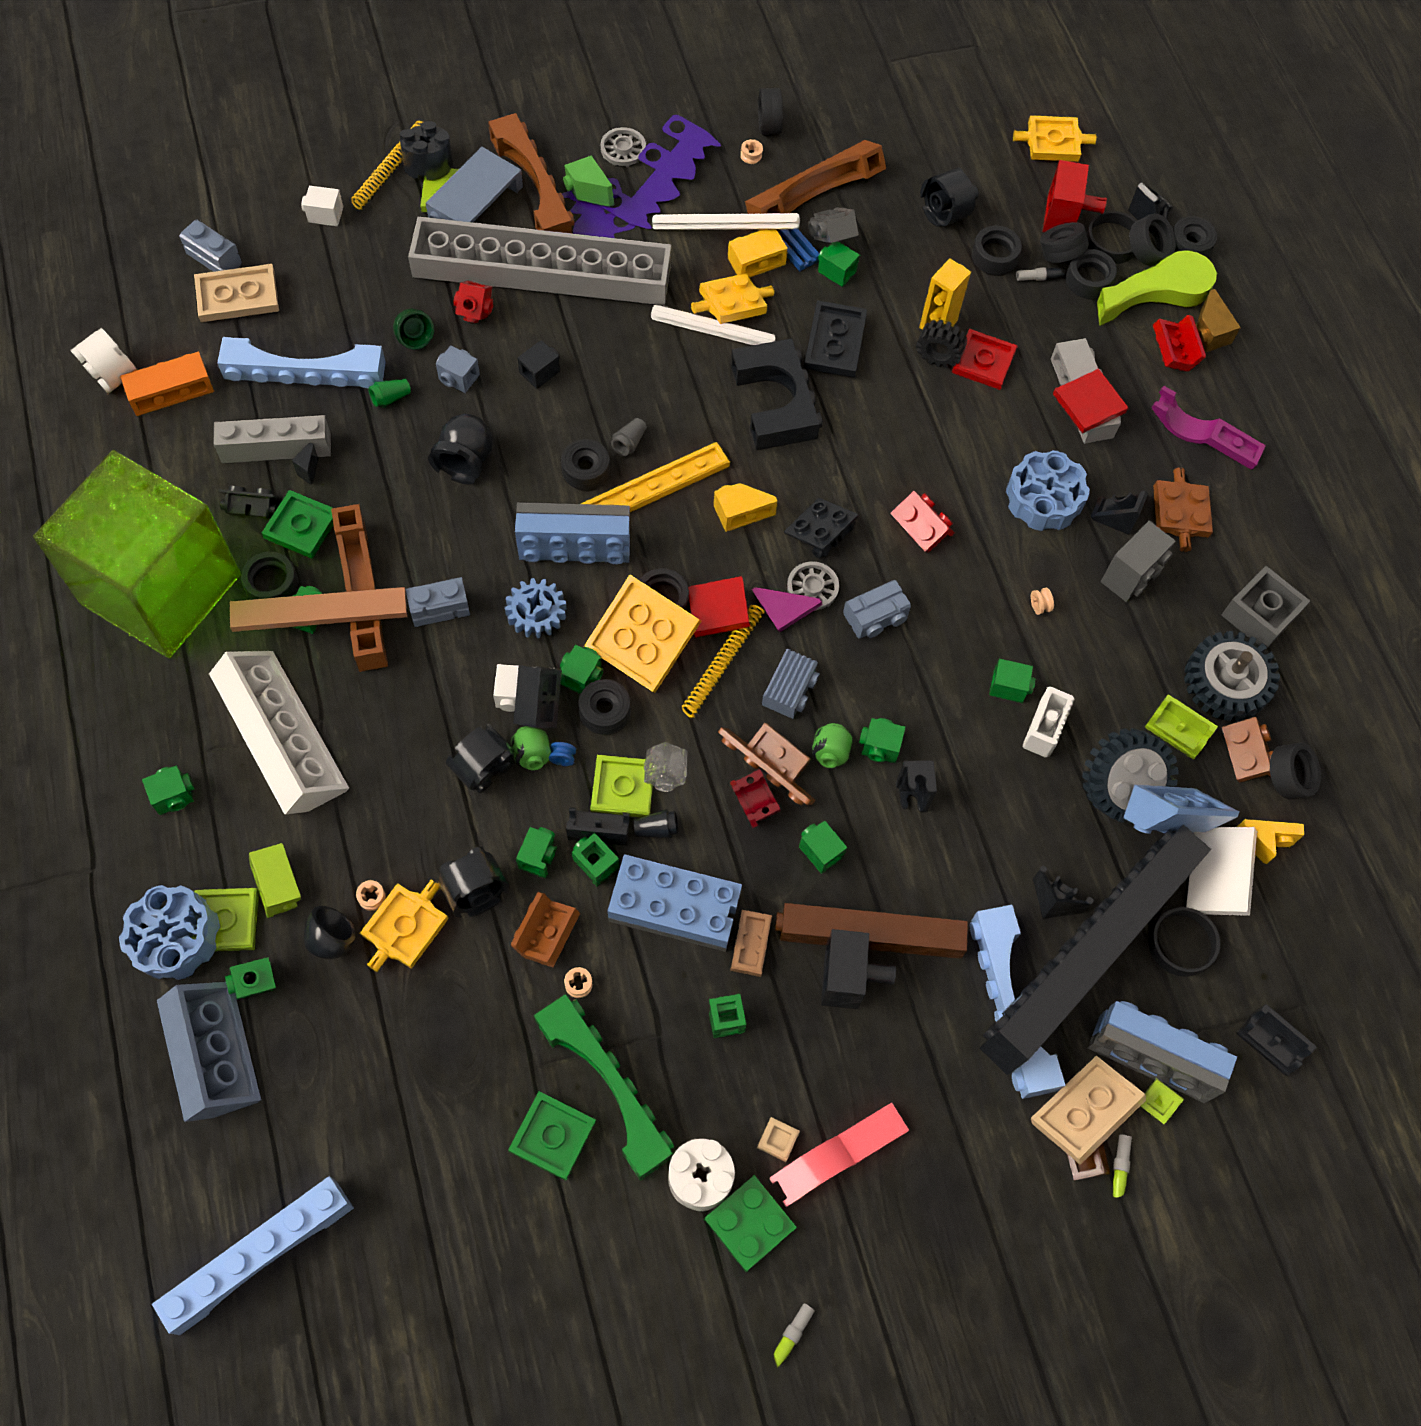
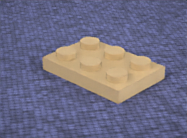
M272 264L194 274L200 322L279 311L275 271Z
M1095 1056L1031 1117V1121L1036 1128L1081 1165L1146 1101V1095L1103 1060Z

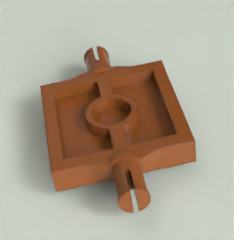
M1176 468L1173 470L1174 482L1157 480L1153 485L1156 526L1165 533L1178 536L1180 551L1188 552L1192 549L1190 537H1209L1213 533L1209 486L1185 482V469L1182 468L1180 470V468Z

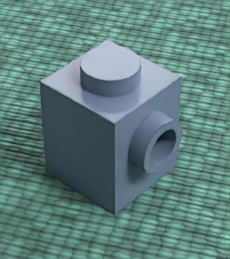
M450 346L445 353L439 355L436 361L439 380L444 385L454 387L464 393L467 392L480 375L478 360L463 349L459 350Z

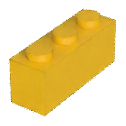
M949 258L931 278L919 328L923 330L925 324L930 323L932 320H935L937 323L939 320H943L944 324H947L949 321L952 323V327L956 324L971 271Z

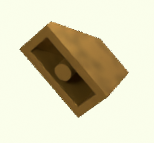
M1215 289L1211 290L1202 306L1196 324L1205 352L1232 344L1241 328Z

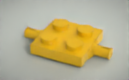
M1030 116L1028 121L1029 130H1014L1013 141H1027L1030 146L1032 160L1079 162L1081 144L1095 145L1097 138L1096 134H1082L1078 126V118Z
M746 273L700 283L699 292L704 301L693 302L691 309L694 314L709 311L720 324L766 314L767 304L763 298L774 296V288L772 285L756 288Z
M430 880L421 894L411 892L397 883L360 932L364 938L372 942L378 949L370 962L367 963L371 969L378 972L388 957L399 960L411 969L448 920L447 915L436 909L430 901L440 889L438 883Z

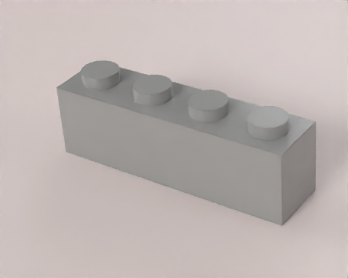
M1086 338L1056 344L1051 362L1061 386L1098 369L1094 351L1089 347ZM1116 417L1083 434L1079 430L1083 443L1114 438L1121 424V417Z
M325 415L214 422V447L221 463L293 459L310 442L314 445L318 457L331 456V433Z

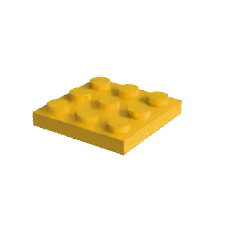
M629 575L584 646L595 650L601 658L656 693L701 623V620L632 575Z

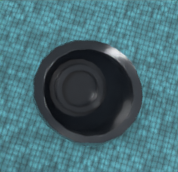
M327 906L315 907L305 923L304 944L307 951L321 959H336L349 952L355 941V928L350 919L334 908Z

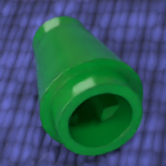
M406 379L374 382V385L369 386V395L375 407L381 406L384 408L411 394V389Z

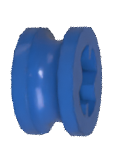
M554 742L551 744L552 753L548 757L550 762L561 766L574 764L572 755L576 754V748L573 745L564 742Z

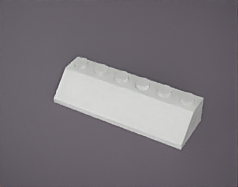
M225 652L209 675L284 814L309 812L345 793L349 789L346 781L274 652Z

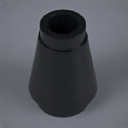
M665 809L640 819H634L636 837L672 838V835H677L679 829L676 811Z

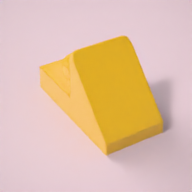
M1244 819L1237 826L1255 827L1257 831L1255 855L1265 864L1276 856V846H1293L1304 836V824Z

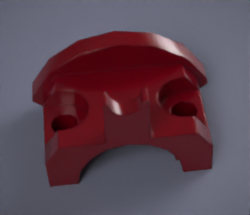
M760 769L737 781L733 780L730 782L752 828L758 826V822L781 811ZM749 779L754 780L752 784L747 783ZM764 809H769L767 814L763 813Z

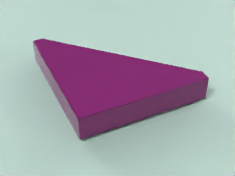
M757 587L752 589L779 633L823 605L820 598Z

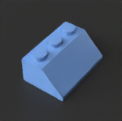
M1134 785L1123 818L1132 822L1136 830L1144 833H1151L1152 830L1166 833L1169 829L1176 831L1183 824L1191 832H1207L1237 818L1239 811L1195 788Z

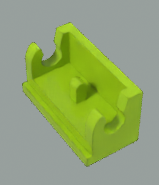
M1169 694L1145 726L1146 729L1193 760L1218 727Z
M280 843L250 852V867L267 918L296 908V902L301 900V896L283 844Z

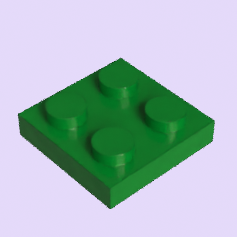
M289 490L262 531V536L268 541L313 559L334 525L331 511L333 508Z
M539 1091L508 1151L567 1181L596 1123V1119Z
M755 1175L704 1218L745 1272L750 1270L797 1228Z

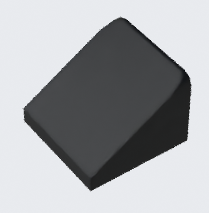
M311 442L292 459V463L297 476L312 485L319 459Z

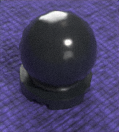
M465 413L452 416L442 426L439 442L435 443L428 456L430 465L437 473L442 470L451 475V481L461 484H473L482 472V463L487 459L492 450L493 438L490 427L480 417Z

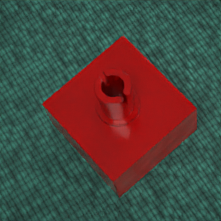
M1059 160L1047 197L1042 232L1045 233L1047 230L1061 224L1077 223L1081 210L1100 214L1104 213L1107 198L1085 194L1089 165Z

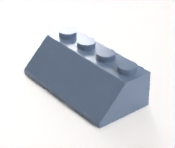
M226 982L176 985L157 1000L184 1122L215 1118L260 1102L261 1097L235 993L229 995Z

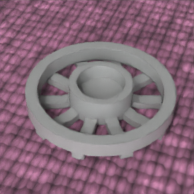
M627 127L615 128L608 131L602 137L600 144L603 158L612 163V165L629 167V165L641 162L638 156L646 147V141L642 134L634 129ZM614 135H618V137L615 138V140L611 138ZM636 137L639 141L633 143L632 139ZM607 140H608V141L611 142L613 145H612V146H611V145H605V143H606ZM638 145H642V149H638V148H634V147H636V146H638Z
M805 562L796 566L791 571L788 577L787 590L791 594L799 595L804 593V596L819 597L823 605L814 610L817 611L829 607L836 599L839 591V580L835 572L827 565L819 562ZM809 568V574L805 576L801 571ZM813 568L820 569L822 571L820 574L814 573ZM827 573L831 579L824 581L823 576ZM797 574L803 582L795 581L793 578ZM834 583V590L824 588V586ZM792 585H795V586H798V587H802V588L799 589V590L793 591ZM822 592L832 596L827 600Z

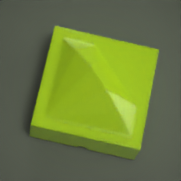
M1156 1078L1144 1093L1146 1101L1141 1107L1165 1124L1184 1099Z

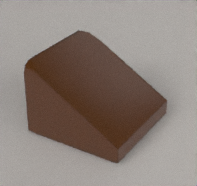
M1103 1143L1081 1165L1068 1155L1074 1181L1110 1174Z

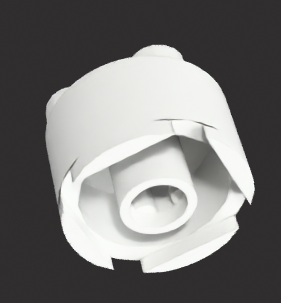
M102 328L70 350L81 363L86 361L83 366L93 378H101L97 382L108 394L122 384L121 375L137 370L129 358L123 354L118 345Z
M694 1139L686 1142L672 1156L668 1174L670 1190L675 1199L687 1208L696 1211L711 1210L719 1206L728 1196L734 1181V1164L727 1150L715 1140ZM697 1168L709 1172L706 1182H701L700 1178H693Z

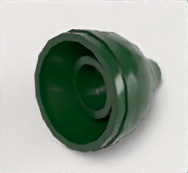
M411 308L405 309L397 315L394 320L393 330L401 345L405 348L416 350L423 348L431 341L434 334V324L429 315L424 311Z

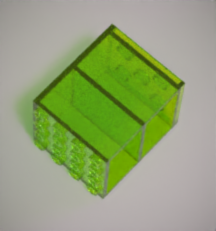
M112 450L33 535L37 544L82 606L169 659L241 575L207 504L115 450Z

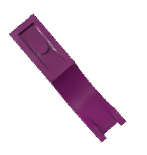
M1166 386L1161 388L1159 392L1161 397L1158 402L1156 401L1153 404L1152 410L1171 433L1188 442L1207 443L1251 470L1257 465L1266 445L1220 418L1216 420H1200L1191 417L1178 406L1175 399L1176 392Z

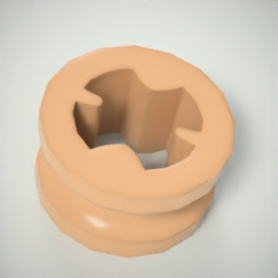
M752 139L743 142L741 159L748 164L759 162L763 153L762 144Z
M1047 587L1042 588L1041 592L1038 590L1031 592V603L1036 614H1043L1044 610L1046 612L1053 611L1054 600L1051 591Z
M368 880L358 887L356 898L360 906L365 910L375 911L386 899V894L378 882ZM374 889L377 890L375 891L378 896L377 899L371 898L366 902L367 898L364 894L366 892L372 893Z
M578 967L569 970L564 979L565 989L571 997L583 998L591 992L593 986L592 977L584 968ZM575 976H581V980L584 978L587 980V982L583 983V989L576 990V986L573 988L570 986V984L574 983Z

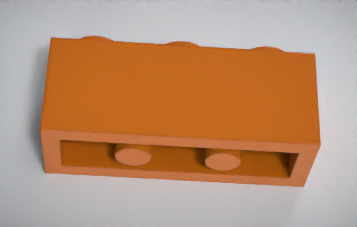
M199 351L120 376L128 401L136 416L214 392Z

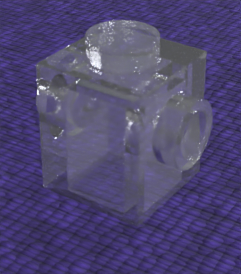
M666 742L647 749L644 763V782L664 792L672 791L673 788L685 784L688 751Z

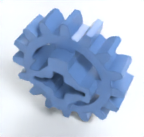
M531 578L530 585H526L525 582L521 581V589L518 590L513 587L511 589L512 596L506 597L508 606L505 607V613L508 616L509 625L515 624V632L517 633L525 630V636L528 638L532 632L536 633L537 638H541V632L543 631L551 635V627L559 629L561 627L560 620H565L566 618L564 610L567 608L566 601L563 600V592H557L556 584L554 583L548 587L546 579H543L540 584H536L535 579Z

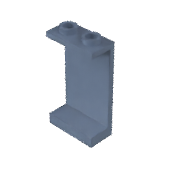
M481 147L426 202L428 218L473 223L506 188L516 193L519 192L523 187L521 169Z

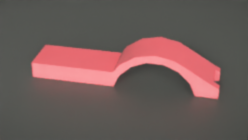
M890 1103L838 1136L810 1150L769 1179L772 1184L778 1181L787 1196L783 1203L785 1207H788L825 1181L856 1165L906 1134L909 1129L893 1103Z

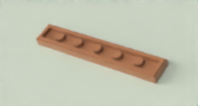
M405 587L230 601V628L232 632L407 617Z

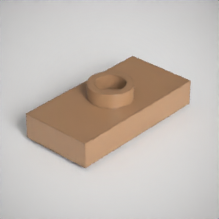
M742 910L731 971L761 977L772 915Z

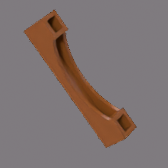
M516 113L488 121L490 139L499 157L504 155L516 162L529 175L540 196L539 209L534 211L536 230L572 234V226L575 225L571 211H566L563 195L561 192L557 193L554 178L551 174H547L543 157H538L536 144L533 139H529L526 124L520 122Z
M864 140L745 201L748 214L791 213L804 202L831 188L854 180L870 178L886 169L882 145Z
M356 504L331 509L346 592L376 590L365 520L360 505ZM381 619L350 622L353 654L359 671L388 667Z

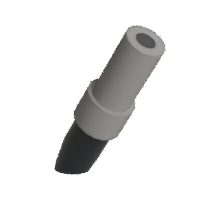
M1059 268L1020 270L1016 274L1017 281H1043L1065 276Z

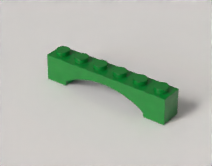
M565 994L534 1015L535 1021L552 1048L560 1045L578 1054L602 1076L618 1102L626 1126L627 1146L622 1148V1154L641 1181L672 1159L673 1153L670 1149L674 1145L664 1130L659 1133L652 1122L656 1118L645 1103L640 1106L634 1097L638 1091L628 1077L622 1079L616 1070L620 1065L611 1051L605 1053L599 1043L603 1040L597 1029L593 1025L588 1027L581 1018L585 1015V1012L576 999L570 1001Z

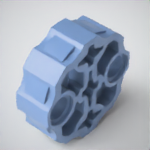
M1052 450L1048 453L1037 451L1024 456L1023 461L1018 466L1014 467L1006 488V493L1010 500L1008 507L1016 518L1025 521L1032 529L1039 531L1050 528L1064 529L1070 526L1073 519L1081 513L1090 491L1085 479L1087 473L1080 464L1074 463L1062 452Z
M163 885L153 887L147 890L144 897L138 902L132 903L123 916L124 928L119 936L121 950L128 955L133 967L154 978L173 977L180 980L193 975L199 965L210 960L217 948L215 939L216 933L220 929L217 913L210 909L206 899L187 887L181 885L176 888H166ZM167 900L166 905L160 909L161 904ZM180 955L179 962L172 967L174 959Z

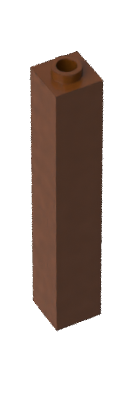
M784 903L782 913L777 912L775 931H781L780 941L826 945L832 929L869 933L868 950L962 959L967 951L968 921Z

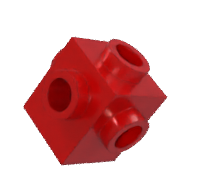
M472 281L461 282L459 291L454 296L455 314L463 316V320L472 323H478L479 320L487 318L493 309V299H491L492 286Z

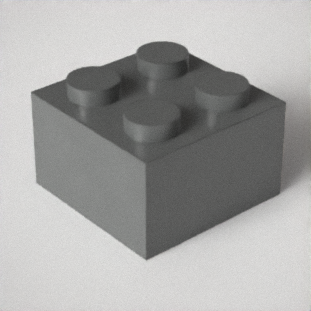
M1148 521L1115 554L1101 583L1125 602L1133 595L1138 597L1148 586L1147 582L1151 578L1155 580L1164 570V565L1173 555L1170 550L1175 540L1151 521Z
M1265 566L1232 599L1222 613V616L1241 632L1245 633L1247 637L1250 638L1252 636L1256 638L1255 643L1260 646L1263 643L1268 648L1310 603V600Z

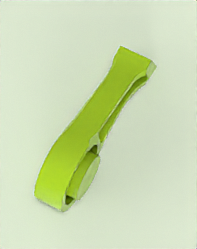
M1178 251L1164 258L1156 266L1139 272L1116 286L1102 288L1097 301L1099 325L1115 319L1120 313L1139 303L1162 302L1182 307H1192L1203 303L1216 282L1217 272L1214 265L1207 257L1198 252Z

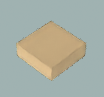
M771 1117L757 1148L786 1162L800 1131Z

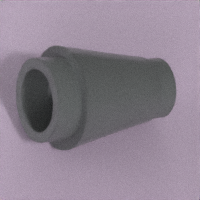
M635 418L614 433L613 440L611 441L614 451L622 456L632 454L644 431L647 429L645 422Z

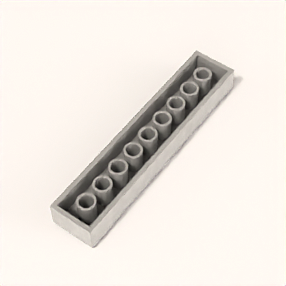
M417 217L408 259L412 277L459 283L472 281L495 287L665 305L671 269V244Z

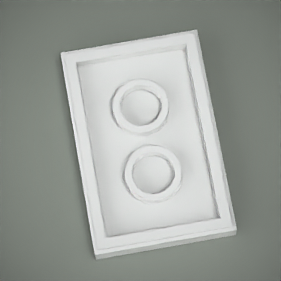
M1216 827L1207 832H1194L1212 850L1189 876L1186 907L1210 915L1250 916L1257 837L1255 827Z

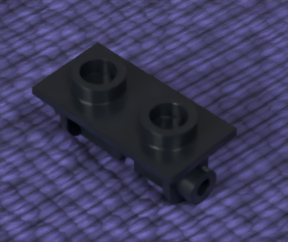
M229 486L228 490L219 489L220 493L226 495L225 499H222L220 502V509L224 510L227 514L246 515L247 505H251L250 515L271 518L278 508L274 504V500L281 501V498L274 495L273 490L256 488V493L246 492V488L240 486Z

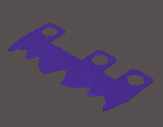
M673 115L663 126V131L666 134L680 141L671 152L655 143H649L639 154L638 158L640 161L656 170L636 194L630 198L622 192L613 189V195L620 196L622 204L617 208L600 205V207L630 224L651 229V225L647 222L646 214L660 212L656 202L670 201L680 196L679 191L672 182V178L694 179L696 167L693 158H705L703 147L710 145L719 147L721 145L706 130L679 115ZM673 121H681L684 123L685 129L681 133H673L669 126ZM650 149H657L661 152V158L655 162L646 159V152Z
M609 178V182L616 186V190L622 192L618 180ZM572 191L562 194L563 198H570L576 201V204L570 210L571 213L582 214L575 222L573 234L615 238V233L631 230L635 227V225L630 223L625 227H617L613 223L616 215L612 213L605 214L604 209L599 204L577 200ZM613 195V198L620 197L618 195Z

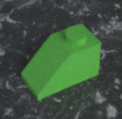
M592 155L564 165L566 176L563 177L564 185L568 192L572 191L577 200L609 207L614 205L612 184Z

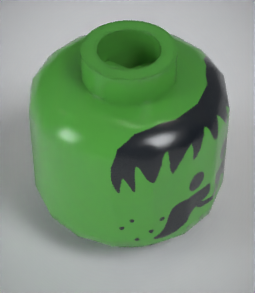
M835 723L827 724L819 728L815 734L812 755L822 766L827 768L843 765L850 756L852 736L842 725Z
M524 726L518 729L511 738V747L514 749L513 757L518 766L528 770H538L549 761L548 757L552 751L549 738L544 730Z

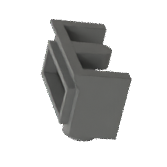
M836 207L834 210L818 212L808 222L809 232L814 237V240L832 243L859 235L854 209Z

